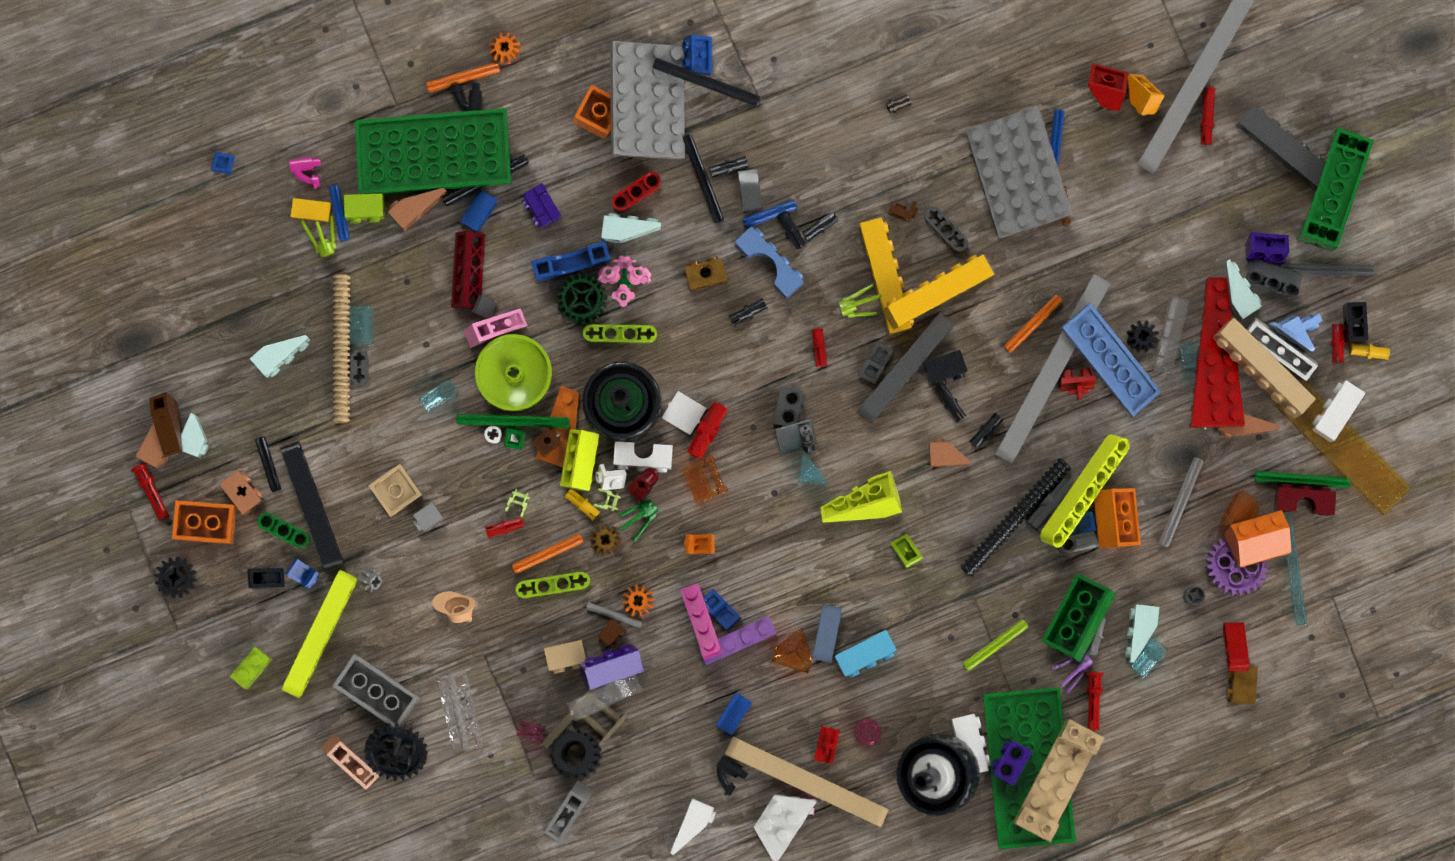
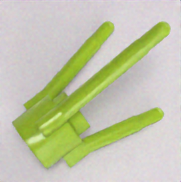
M330 216L331 242L329 239H324L319 222H315L320 238L318 244L304 220L301 219L300 222L311 240L316 254H320V257L335 254L334 249L337 247L335 243L334 216Z
M871 284L849 297L843 298V301L839 302L842 315H848V319L877 315V312L854 311H857V305L881 298L882 294L859 301L852 300L872 289L874 285Z

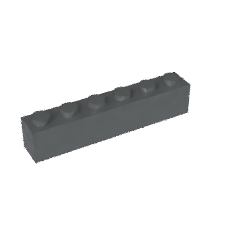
M1253 105L1236 126L1316 191L1325 164L1324 159L1319 155L1312 154L1306 144L1299 143L1294 139L1295 136L1290 131H1285L1280 127V123L1274 118L1270 119L1265 115L1266 112L1261 107Z

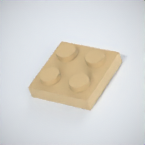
M401 464L369 485L390 517H393L423 496Z

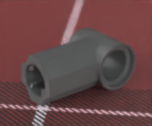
M1094 531L1070 535L1067 539L1071 543L1070 549L1066 550L1063 546L1057 547L1060 553L1068 554L1096 548L1097 540Z

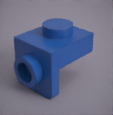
M295 558L285 574L309 589L317 582L319 572Z

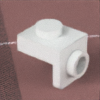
M599 464L595 478L596 482L600 484L602 491L621 489L625 486L627 476L625 469L606 471L604 464Z

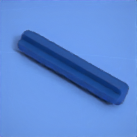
M1063 110L1054 111L1050 141L1057 165L1059 164L1065 113Z
M333 185L329 187V193L340 241H346L350 237L340 188L338 185Z
M791 200L743 218L744 227L749 228L779 217L786 212L797 210L796 202Z

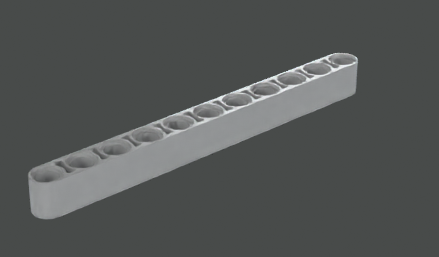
M1254 0L1231 1L1137 165L1154 174Z
M1093 274L1068 321L1089 303L1097 310L1111 283ZM1063 331L995 452L996 456L1011 464L1076 348Z

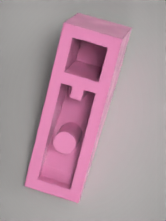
M517 309L473 323L463 332L470 348L488 343L500 336L525 328L528 325L521 309Z

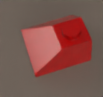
M1092 63L1088 82L1089 89L1101 107L1120 111L1126 94L1129 73Z

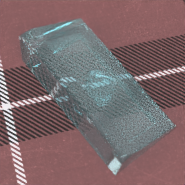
M350 307V345H373V307Z

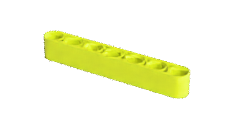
M1110 434L1104 439L1042 529L1040 534L1042 542L1054 547L1063 546L1128 452L1130 446L1128 439L1114 434Z
M342 570L338 572L286 678L282 691L299 699L302 696L357 583V577Z

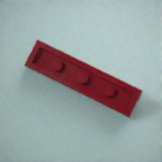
M471 231L456 232L451 308L473 309L475 305L469 304V296L473 294L476 303L478 296L482 295L485 234ZM473 237L479 238L476 248L473 245ZM473 256H475L477 259V265L475 267L471 263ZM472 275H474L476 278V284L474 286L470 282V277Z

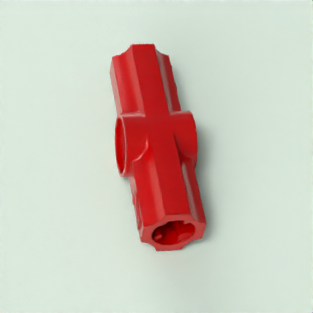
M713 402L705 419H702L687 453L700 460L702 459L710 442H713L720 429L719 426L728 411L726 407Z

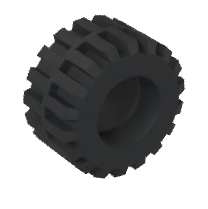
M569 729L566 730L565 734L560 733V738H555L553 741L555 745L550 748L552 751L550 758L553 760L551 763L556 768L555 770L571 780L577 779L578 781L582 780V778H589L591 773L595 774L597 772L595 768L600 767L599 760H602V755L600 754L602 750L598 745V741L587 732L580 731L579 729H574V731ZM582 744L586 750L584 760L578 765L568 764L566 758L568 750L573 745Z

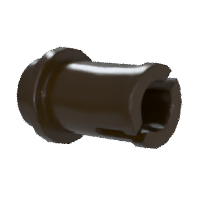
M907 94L895 100L890 99L886 103L889 113L894 114L897 110L911 106V101Z

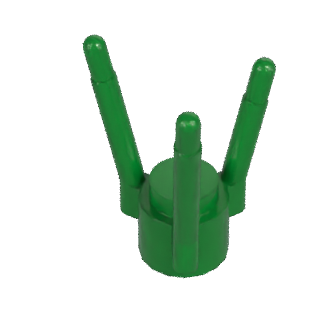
M650 499L646 502L643 500L638 505L619 514V517H623L637 509L640 512L620 528L622 531L641 516L645 519L649 517L632 539L633 542L640 537L650 522L657 517L655 513L659 510Z

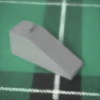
M577 781L544 833L560 843L594 791L580 781Z

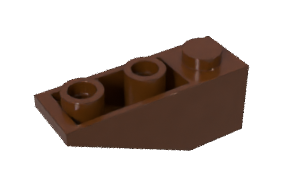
M167 392L149 398L151 416L163 456L167 457L182 452L177 401Z

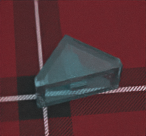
M803 453L798 483L825 487L828 484L827 480L808 455Z

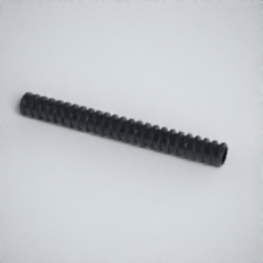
M1058 458L1057 463L1054 462L1053 467H1050L1049 471L1045 472V476H1041V480L1037 481V485L1034 484L1033 489H1029V493L1025 494V498H1021V502L1017 503V507L1014 506L1013 511H1009V515L1005 516V520H1001V524H998L997 528L993 529V533H989V537L984 539L985 542H981V546H977V550L972 552L973 555L968 556L969 559L964 561L965 564L960 565L967 575L973 577L974 573L978 572V568H982V564L986 563V559H990L991 554L994 555V551L999 549L998 546H1002V542L1007 540L1006 537H1010V533L1015 532L1014 529L1019 527V523H1023L1022 520L1027 518L1026 515H1030V511H1034V507L1039 505L1038 502H1042V498L1051 492L1050 489L1055 488L1054 485L1059 483L1058 480H1062V476H1066V472L1071 470L1069 464L1063 459Z

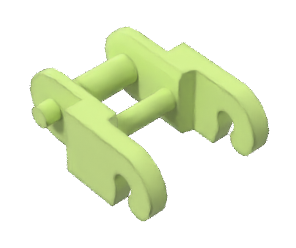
M598 488V491L607 493V499L603 506L593 504V506L605 510L611 508V511H614V509L618 510L616 504L618 498H621L618 496L619 494L613 495L612 491H602L601 488ZM610 496L614 497L612 506L608 505Z
M515 489V492L512 491L513 497L509 498L505 511L508 512L511 503H516L523 506L520 517H523L528 505L526 500L530 498L528 497L529 493L524 495ZM515 496L523 498V503L514 500Z

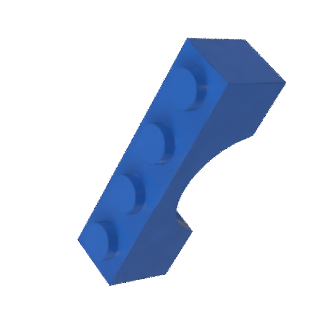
M604 241L586 246L569 254L548 256L531 261L538 283L611 263L606 242Z

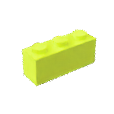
M569 430L560 486L590 491L599 434L584 430Z

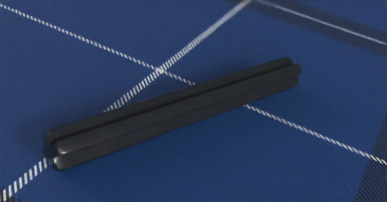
M687 134L683 136L687 153L714 223H720L724 221L723 214L692 134Z
M521 155L510 161L511 173L529 164L526 155ZM486 186L458 188L443 196L442 200L446 206H449Z

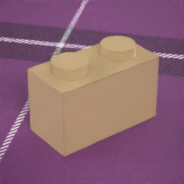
M582 640L544 648L548 669L553 671L554 674L565 672V668L571 666L573 670L579 669V663L584 662L586 659Z

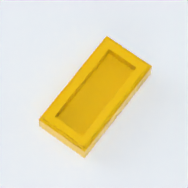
M293 198L290 217L329 222L331 203Z

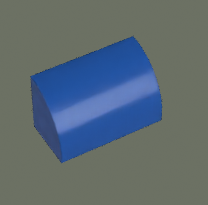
M479 190L459 220V223L473 232L479 233L498 204V200Z

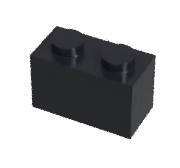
M961 350L923 363L930 386L934 384L936 387L947 384L946 380L951 378L954 381L965 377L964 374L968 372Z

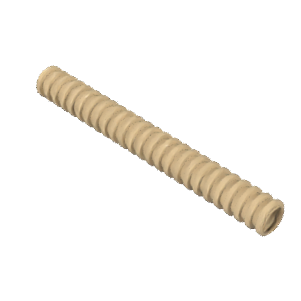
M337 274L333 276V279H335V282H333V285H335L333 291H335L333 297H335L333 303H335L333 309H335L333 315H335L333 321H335L333 323V327H335L333 329V333H335L333 335L335 339L333 341L335 345L333 347L335 351L333 353L335 357L333 359V362H335V365H333V368H335V371H333V374H335V377H333V380H335V383H333V386H335V389H333V392H335V395H333V398H335V401H333V404H335L333 410H335L333 422L348 423L350 422V419H348V416H350V413H348V410H350V407H348V404H350V401H348V398H350V395H348V392H350V389H348V386H350V383H348V380H350V377H348V374H350V371H348V368H350V365H348L350 359H348L350 353H348L350 347H348L350 341H348L350 335H348L350 333V329H348L350 327V323H348L350 321L348 317L350 315L348 311L350 309L348 305L350 303L348 299L350 297V294H348V291H350V288H348L350 276Z

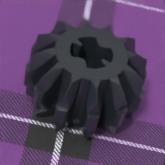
M1139 320L1137 321V326L1134 324L1130 326L1132 331L1128 330L1126 332L1127 335L1132 336L1127 338L1126 341H1132L1133 344L1130 348L1133 349L1137 346L1136 352L1138 353L1142 348L1147 353L1148 347L1154 349L1153 343L1159 341V339L1153 337L1158 335L1159 332H1152L1155 325L1153 324L1148 327V321H1145L1142 326V322ZM1141 332L1147 336L1144 341L1138 337Z

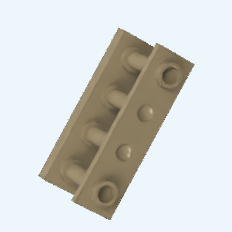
M589 689L544 740L542 745L549 749L550 746L555 745L553 741L555 738L559 739L560 733H563V731L566 733V730L569 729L574 731L575 728L571 722L577 717L584 720L603 737L598 744L602 747L617 728L621 730L627 724L628 720L626 718L628 715L625 713L620 717L599 698L597 694L599 689ZM589 702L591 704L594 703L616 723L609 732L586 713L584 707ZM568 750L566 757L572 763L578 765L582 762L571 750Z

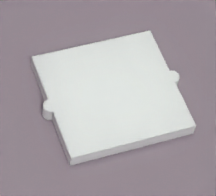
M678 391L671 403H668V408L662 419L691 435L696 425L700 424V419L707 408Z

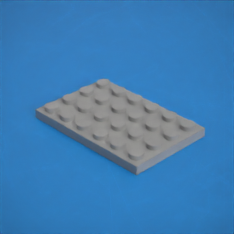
M622 41L610 42L611 155L685 159V144L683 141V136H685L684 80L653 69V63L656 58L682 67V60L684 59L682 46Z
M1039 106L966 130L999 239L1072 215Z

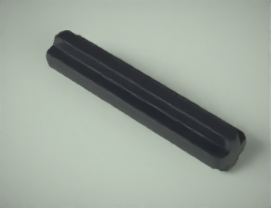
M264 436L255 439L270 490L272 492L281 490V485L267 440Z

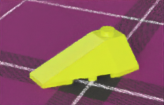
M889 471L873 476L862 487L858 488L856 486L852 488L853 492L850 494L839 496L821 506L823 523L879 519L901 513V501L892 472Z

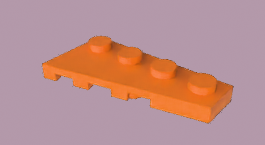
M561 386L550 417L569 418L570 426L568 429L554 428L561 435L559 440L562 443L546 458L537 452L536 459L563 468L569 430H576L579 392ZM546 437L544 443L550 444L551 439Z

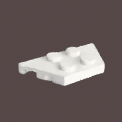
M778 794L773 796L754 826L755 831L773 861L780 860L817 800L793 796L787 797Z

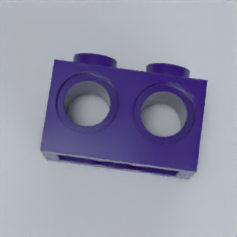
M1251 232L1245 243L1246 260L1252 261L1257 259L1264 262L1284 263L1289 254V235Z
M1010 740L1009 743L1005 742L1000 752L1003 754L1000 759H995L991 766V769H993L991 774L1014 786L1033 751ZM1014 747L1020 751V755L1016 759L1010 756V751ZM1005 764L1011 769L1007 776L1002 775L1000 771L1001 767Z

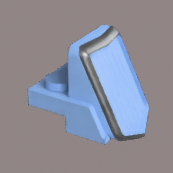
M1312 313L1301 320L1299 316H1290L1279 323L1273 322L1268 327L1306 353L1315 350L1306 331L1319 327L1318 323L1323 320L1319 314Z

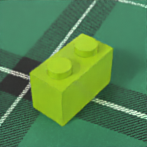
M383 194L344 195L345 219L350 221V223H361V220L378 223L380 219H385Z
M254 647L230 677L241 687L248 689L273 659L259 647Z

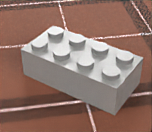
M357 654L352 656L333 684L334 688L386 723H390L392 727H395L396 722L401 727L421 698Z

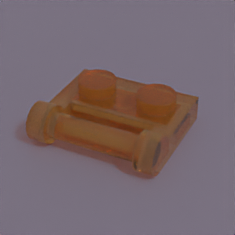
M714 456L682 468L696 504L729 491L727 486L723 484L715 465L716 460ZM707 465L717 487L714 491H712L702 468L703 466Z

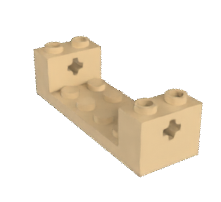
M1066 719L1013 823L1051 842L1059 827L1057 823L1092 755L1097 754L1104 737L1070 719Z

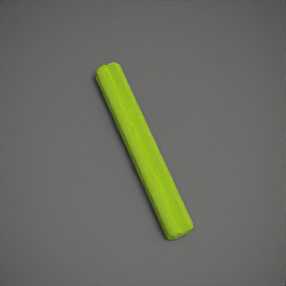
M1020 620L963 662L967 671L972 670L1028 628V624L1025 620Z

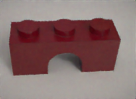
M1281 484V487L1275 488L1274 511L1276 512L1282 510V512L1294 513L1297 510L1298 501L1300 499H1307L1312 505V515H1335L1336 492H1331V488L1320 487L1319 490H1312L1311 486H1300V489L1293 488V485Z

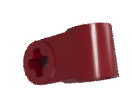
M647 467L640 476L630 483L626 490L637 501L641 502L658 481L659 475L657 471Z

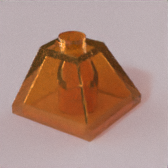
M1243 490L1235 492L1218 527L1223 528L1249 520L1251 517L1254 518L1259 510V507H1257L1259 501Z

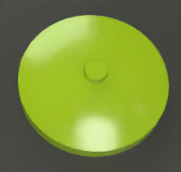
M509 334L492 340L483 348L476 361L475 379L479 391L490 404L506 411H521L534 406L545 396L552 380V367L546 351L539 343L524 335Z

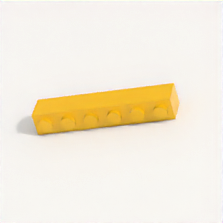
M882 217L859 224V229L877 294H882L879 302L888 335L911 330L912 324H914L913 319L893 330L883 312V309L887 307L886 303L894 298H897V300L903 298L901 288L904 287L903 279L901 276L898 277L896 271L899 269L897 258L893 259L891 251H894L892 240L887 238L886 233H889L887 222H883Z
M976 254L966 259L967 263L963 266L959 263L951 267L952 272L945 274V272L938 274L934 277L935 281L931 283L928 280L918 285L920 289L916 291L910 289L902 294L903 298L900 300L894 298L886 303L887 307L883 309V312L893 330L993 276L994 272L984 254L979 257Z

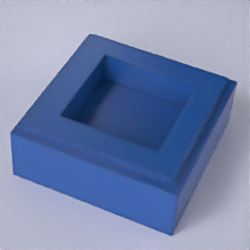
M215 151L211 170L231 175L235 156Z

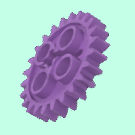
M1224 537L1225 542L1219 539L1217 541L1218 545L1214 544L1212 546L1214 551L1208 552V555L1212 558L1206 559V562L1210 563V565L1206 566L1205 569L1211 570L1207 577L1214 578L1211 584L1217 582L1218 586L1216 589L1218 590L1223 587V594L1229 590L1231 596L1237 592L1238 596L1241 597L1243 591L1246 595H1249L1250 589L1255 592L1257 590L1255 585L1262 586L1260 580L1267 578L1263 573L1269 571L1267 568H1264L1269 562L1263 561L1252 564L1255 568L1254 572H1249L1246 566L1235 568L1233 565L1237 564L1226 538ZM1225 559L1228 562V567H1222L1219 560ZM1232 574L1239 577V583H1234L1231 580Z

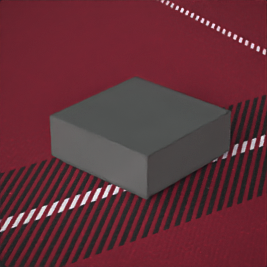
M479 295L472 312L485 319H489L492 317L497 302Z

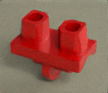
M1090 368L1081 369L1080 377H1073V370H1063L1060 392L1069 391V395L1076 394L1077 400H1081L1082 394H1088L1089 389H1095L1096 377L1092 376Z
M821 726L814 756L815 761L833 764L840 730Z

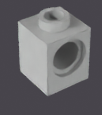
M430 503L413 515L415 518L413 523L419 531L423 529L424 532H427L444 520L434 503Z

